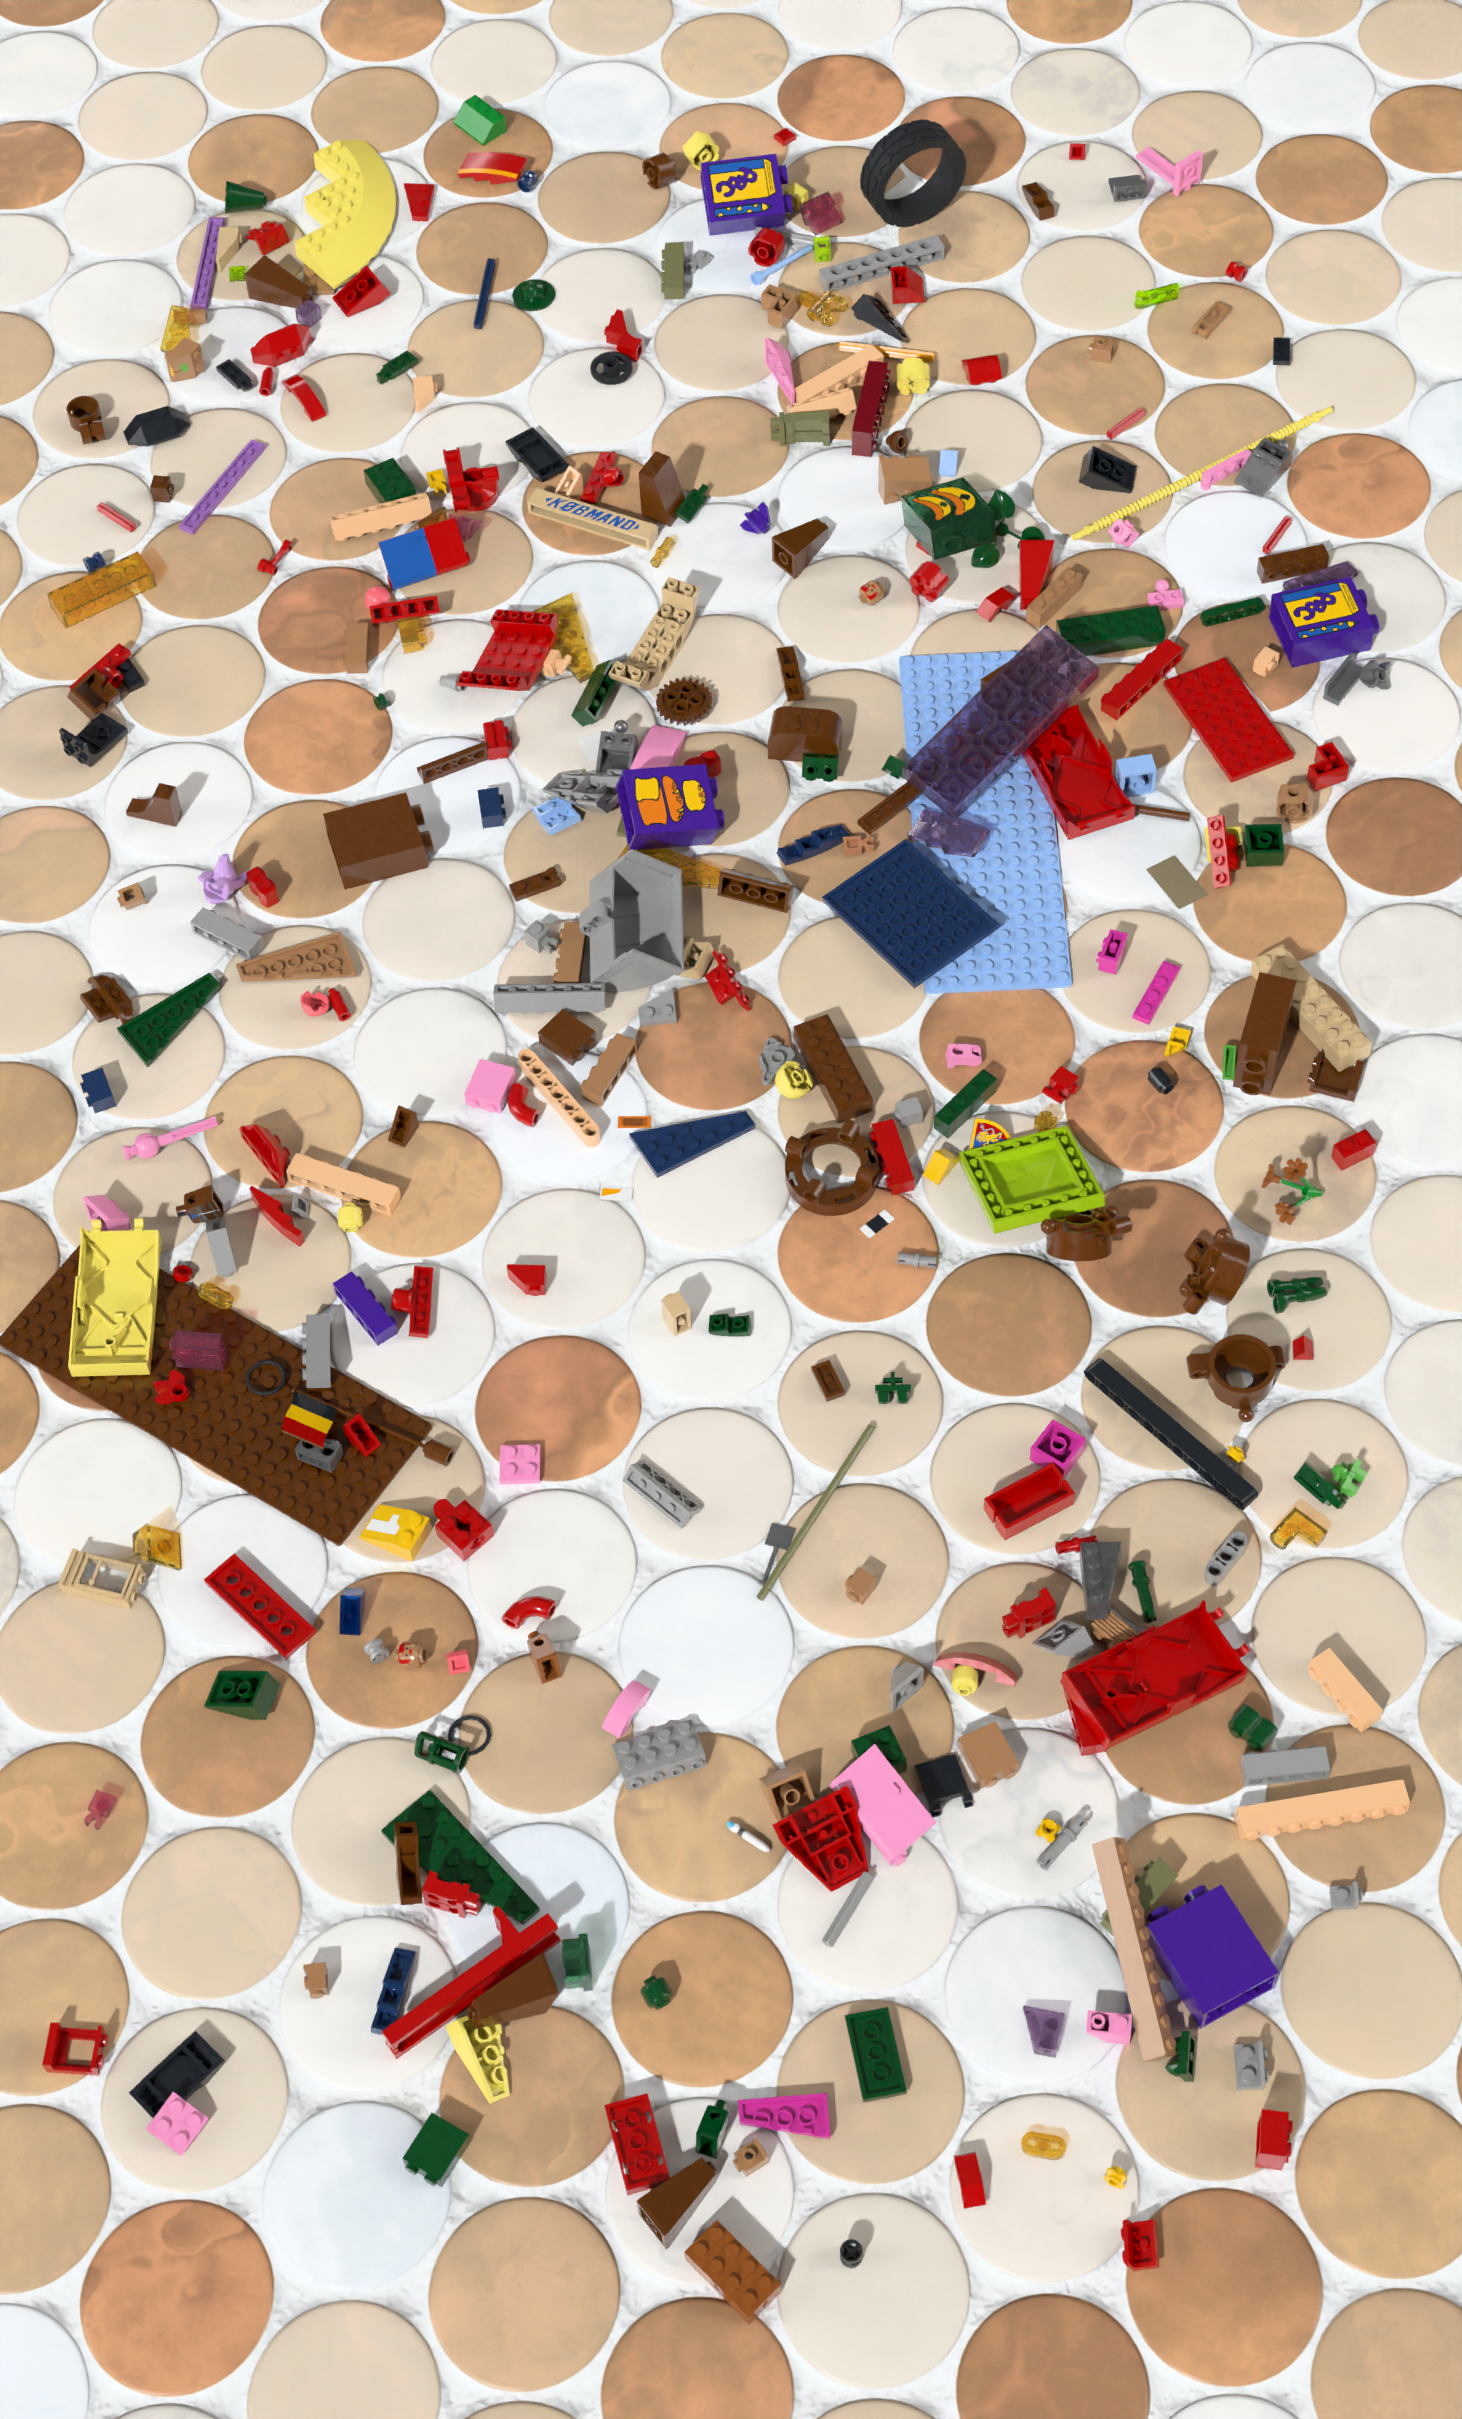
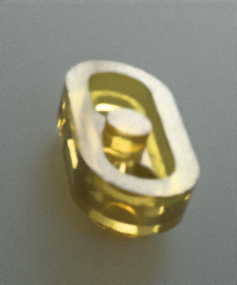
M205 1282L199 1286L198 1295L201 1298L222 1309L232 1307L234 1297L228 1291L222 1290L212 1282Z
M1028 2132L1022 2137L1021 2148L1026 2155L1031 2157L1059 2160L1065 2155L1066 2143L1061 2137L1056 2135ZM1030 2140H1035L1037 2144L1031 2146L1028 2142ZM1053 2143L1058 2144L1059 2148L1052 2149L1051 2145Z

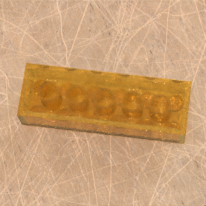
M137 551L51 591L47 595L52 610L64 627L69 628L156 587L153 571Z

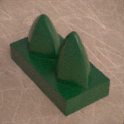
M1181 2031V2036L1174 2038L1176 2042L1175 2049L1179 2058L1169 2062L1165 2069L1170 2074L1181 2077L1185 2082H1193L1197 2039L1190 2031Z

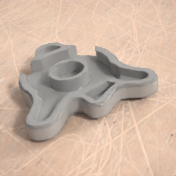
M769 1038L765 1041L763 1051L759 1055V1065L763 1071L761 1078L763 1085H770L776 1076V1072L787 1061L799 1063L790 1046L789 1048L782 1046V1043L774 1038ZM799 1063V1068H801L802 1070L806 1069L804 1065Z

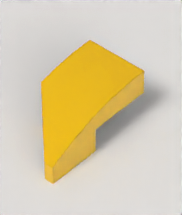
M1173 1026L1164 1057H1169L1186 1050L1191 1030Z

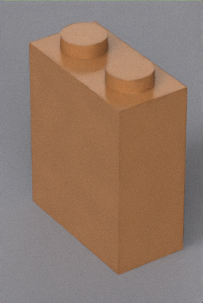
M996 1721L958 1738V1748L980 1789L992 1787L999 1780L1004 1778L1010 1779L1017 1774L1019 1763Z

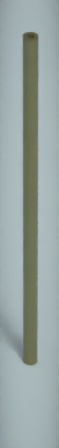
M868 1424L759 1591L756 1596L759 1600L763 1601L871 1436L875 1429L873 1425Z

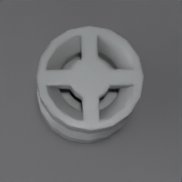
M380 1638L370 1641L364 1647V1652L370 1655L372 1664L383 1662L390 1654L389 1650L384 1648V1643Z

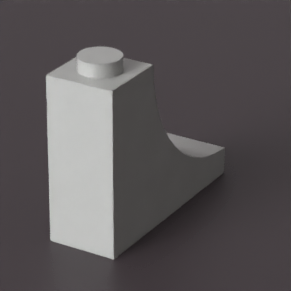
M223 1216L207 1220L206 1230L217 1274L223 1278L234 1275V1272H237L225 1218Z

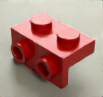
M1128 2219L1123 2220L1121 2237L1124 2241V2250L1122 2251L1124 2264L1133 2271L1160 2268L1157 2222L1153 2219L1131 2222Z

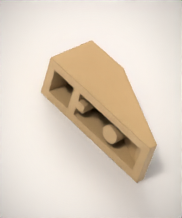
M219 227L216 253L218 272L224 270L239 251L240 243H243L242 233H239L238 227Z

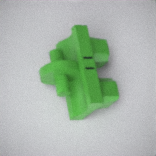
M1358 1458L1354 1463L1348 1464V1466L1342 1462L1341 1465H1334L1331 1469L1335 1475L1333 1479L1337 1482L1339 1481L1337 1489L1340 1491V1494L1344 1493L1351 1498L1359 1490V1487L1351 1481L1355 1479L1360 1483L1368 1473L1360 1467L1362 1461Z

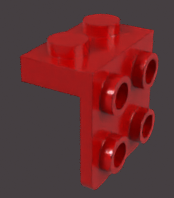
M269 221L262 223L258 229L253 228L249 230L248 234L245 235L246 239L256 241L261 255H266L290 241L282 223Z

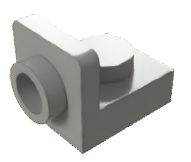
M1353 1881L1351 1886L1329 1887L1331 1910L1357 1909L1359 1902L1363 1900L1362 1889L1358 1888L1357 1881Z

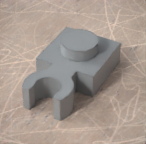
M698 250L689 258V262L684 264V270L690 269V273L692 275L695 274L697 268L702 270L712 261L711 256Z

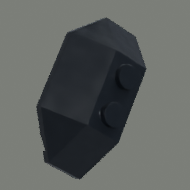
M165 406L136 415L123 433L128 445L134 444L148 447L180 437L191 425L186 413Z

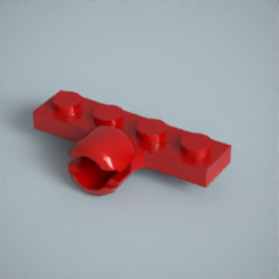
M600 452L580 497L581 502L587 504L597 503L604 487H619L623 484L624 473L620 471V467H613L618 457L616 452Z
M118 643L69 688L72 689L94 668L106 679L103 684L104 686L109 682L115 689L119 688L123 682V675L117 670V667L132 655L130 650Z
M414 1266L412 1288H395L393 1290L391 1308L394 1311L409 1313L408 1336L428 1338L433 1267Z

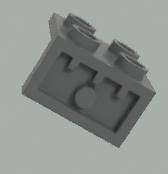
M1139 175L1108 179L1114 202L1145 198L1146 181L1145 179L1140 180Z

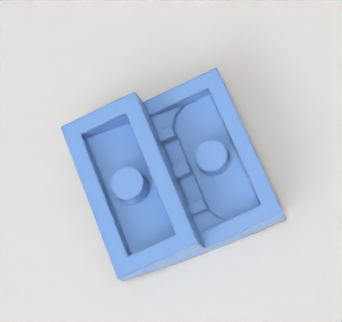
M556 797L532 808L534 815L550 836L581 821L580 815L572 808L571 803Z

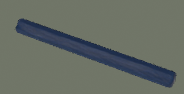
M488 258L486 261L473 322L474 329L480 330L483 325L496 264L493 258Z

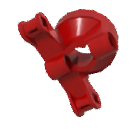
M459 447L447 451L443 449L455 513L458 510L482 511L494 505L499 494L497 465L481 469L471 467L463 471Z

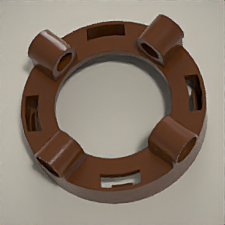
M847 1119L841 1128H821L811 1131L800 1138L789 1137L785 1146V1152H787L785 1182L791 1197L804 1209L819 1215L839 1216L861 1208L873 1196L878 1184V1158L870 1143L859 1135L860 1126L855 1121ZM836 1144L853 1151L857 1155L861 1166L852 1185L838 1191H826L825 1184L820 1180L811 1179L810 1182L806 1180L802 1171L803 1161L806 1156L819 1146ZM794 1171L795 1180L798 1185L795 1186L793 1178L789 1180V1172ZM854 1196V1199L851 1201L836 1204V1201Z

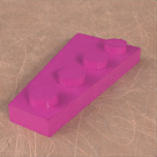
M827 2093L738 2100L740 2125L830 2139Z

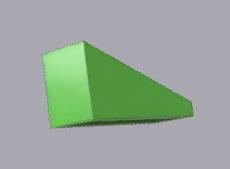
M1224 1045L1222 1080H1234L1235 1045Z

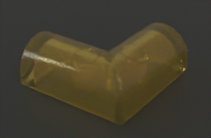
M1295 1507L1272 1531L1270 1540L1277 1548L1285 1550L1299 1536L1312 1547L1317 1548L1325 1539L1328 1531Z

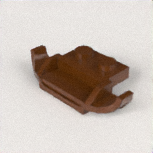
M105 975L88 978L87 982L89 984L93 983L95 989L82 993L80 999L98 1023L115 1017L116 1020L120 1019L123 1025L133 1019L132 1001L114 978H109Z

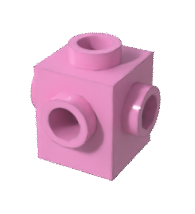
M1118 518L1108 531L1113 536V541L1130 547L1139 536V533L1133 528L1134 524L1128 519L1122 520Z

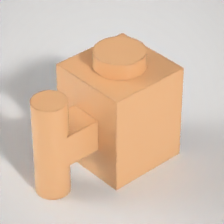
M551 649L540 671V675L556 677L557 673L563 674L572 657L566 655L562 659L559 650Z

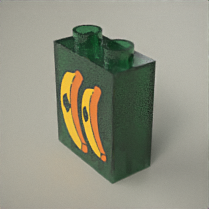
M964 477L901 496L905 527L934 560L997 541L994 510Z

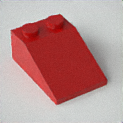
M366 265L332 299L347 317H350L380 304L391 293L379 277Z

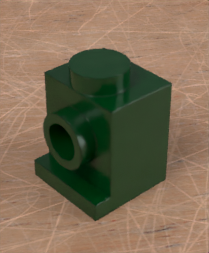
M889 755L881 769L896 779L902 777L907 780L911 774V766L892 755Z

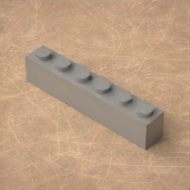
M605 983L494 985L495 1013H559L562 1009L575 1013H599L605 1011L606 1008Z

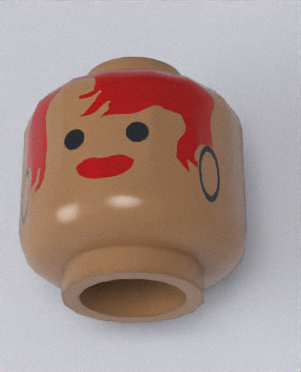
M870 580L860 587V595L858 597L863 604L866 603L869 606H873L883 599L885 591L878 581Z
M402 1642L399 1649L395 1651V1660L399 1662L403 1669H418L426 1662L427 1651L420 1642Z

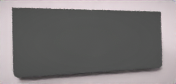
M1351 652L1325 685L1323 699L1339 706L1360 679L1359 675L1363 667L1353 662L1354 653Z

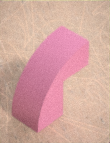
M632 1680L616 1699L602 1728L618 1738L627 1733L633 1715L645 1707L651 1689Z

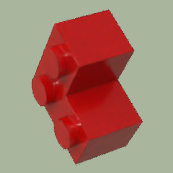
M1330 742L1316 747L1315 763L1309 765L1307 781L1314 792L1346 781L1349 766L1334 743Z

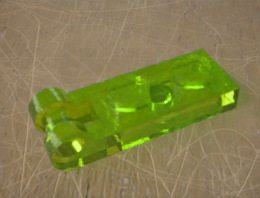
M1173 283L1147 291L1138 290L1135 293L1134 307L1136 309H1143L1176 300L1179 295V285Z

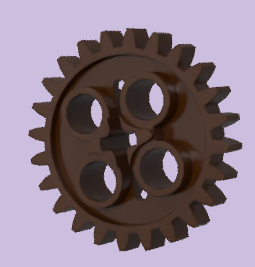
M683 677L682 681L676 678L675 683L669 681V686L664 684V689H659L656 699L657 711H660V716H664L665 721L670 719V724L676 721L677 726L680 722H683L684 726H686L687 722L693 725L694 720L699 723V718L705 719V714L709 715V710H712L713 704L712 694L709 692L708 687L704 688V683L699 684L698 680L692 682V678L686 681L685 677Z

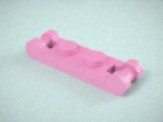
M1243 450L1204 471L1201 477V489L1209 490L1212 484L1242 469L1252 452L1250 450Z

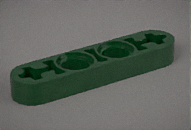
M1252 598L1206 610L1201 613L1200 620L1204 626L1209 627L1260 614L1265 610L1266 606L1262 598Z

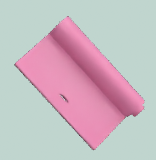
M875 1744L830 1784L833 1792L846 1785L848 1786L857 1803L861 1828L890 1866L901 1865L906 1860V1849L937 1823Z

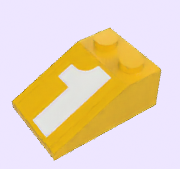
M379 1504L359 1538L413 1562L430 1534L432 1526L430 1518L415 1511Z

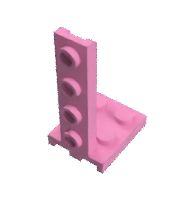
M1149 147L1136 154V159L1173 186V194L1176 197L1179 196L1181 191L1191 189L1192 184L1200 183L1203 153L1200 150L1179 161L1175 166Z

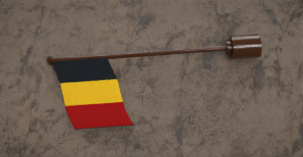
M293 1387L291 1390L293 1400L283 1419L282 1432L324 1450V1441L333 1425L335 1412L338 1411L352 1418L355 1414L297 1390V1387ZM364 1419L368 1425L422 1447L424 1457L446 1467L453 1459L455 1452L453 1447L434 1439L423 1444Z

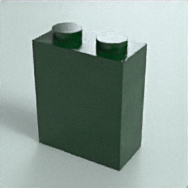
M431 2112L402 2158L405 2169L414 2175L419 2173L424 2176V2180L432 2186L437 2184L443 2187L471 2142L470 2135Z

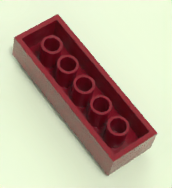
M868 360L852 428V455L871 457L872 452L876 451L877 441L875 439L879 438L880 429L878 427L882 426L881 415H884V403H887L888 399L886 392L890 391V382L888 380L890 379L891 370H888L887 362Z

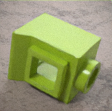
M830 236L814 237L815 262H831ZM826 244V247H818V245Z

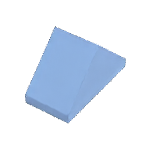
M941 450L939 476H956L959 451Z

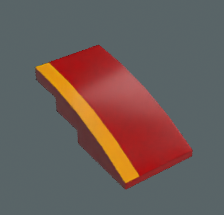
M497 152L468 153L457 174L459 178L473 177L475 182L489 180L491 185L518 181L528 160L525 157Z

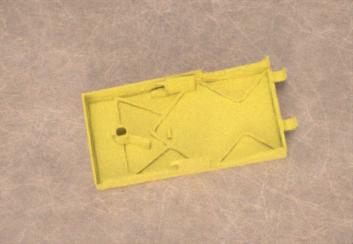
M143 1218L134 1219V1230L101 1231V1219L92 1220L91 1231H87L82 1227L79 1228L81 1234L78 1276L75 1278L68 1362L72 1377L150 1375L162 1240L158 1230H143Z

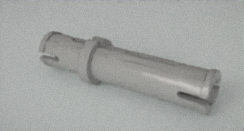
M1077 1815L1067 1828L1064 1827L1061 1830L1060 1836L1036 1861L1038 1865L1041 1863L1040 1867L1042 1869L1048 1870L1071 1842H1075L1076 1836L1088 1824L1086 1820L1083 1822L1085 1818Z

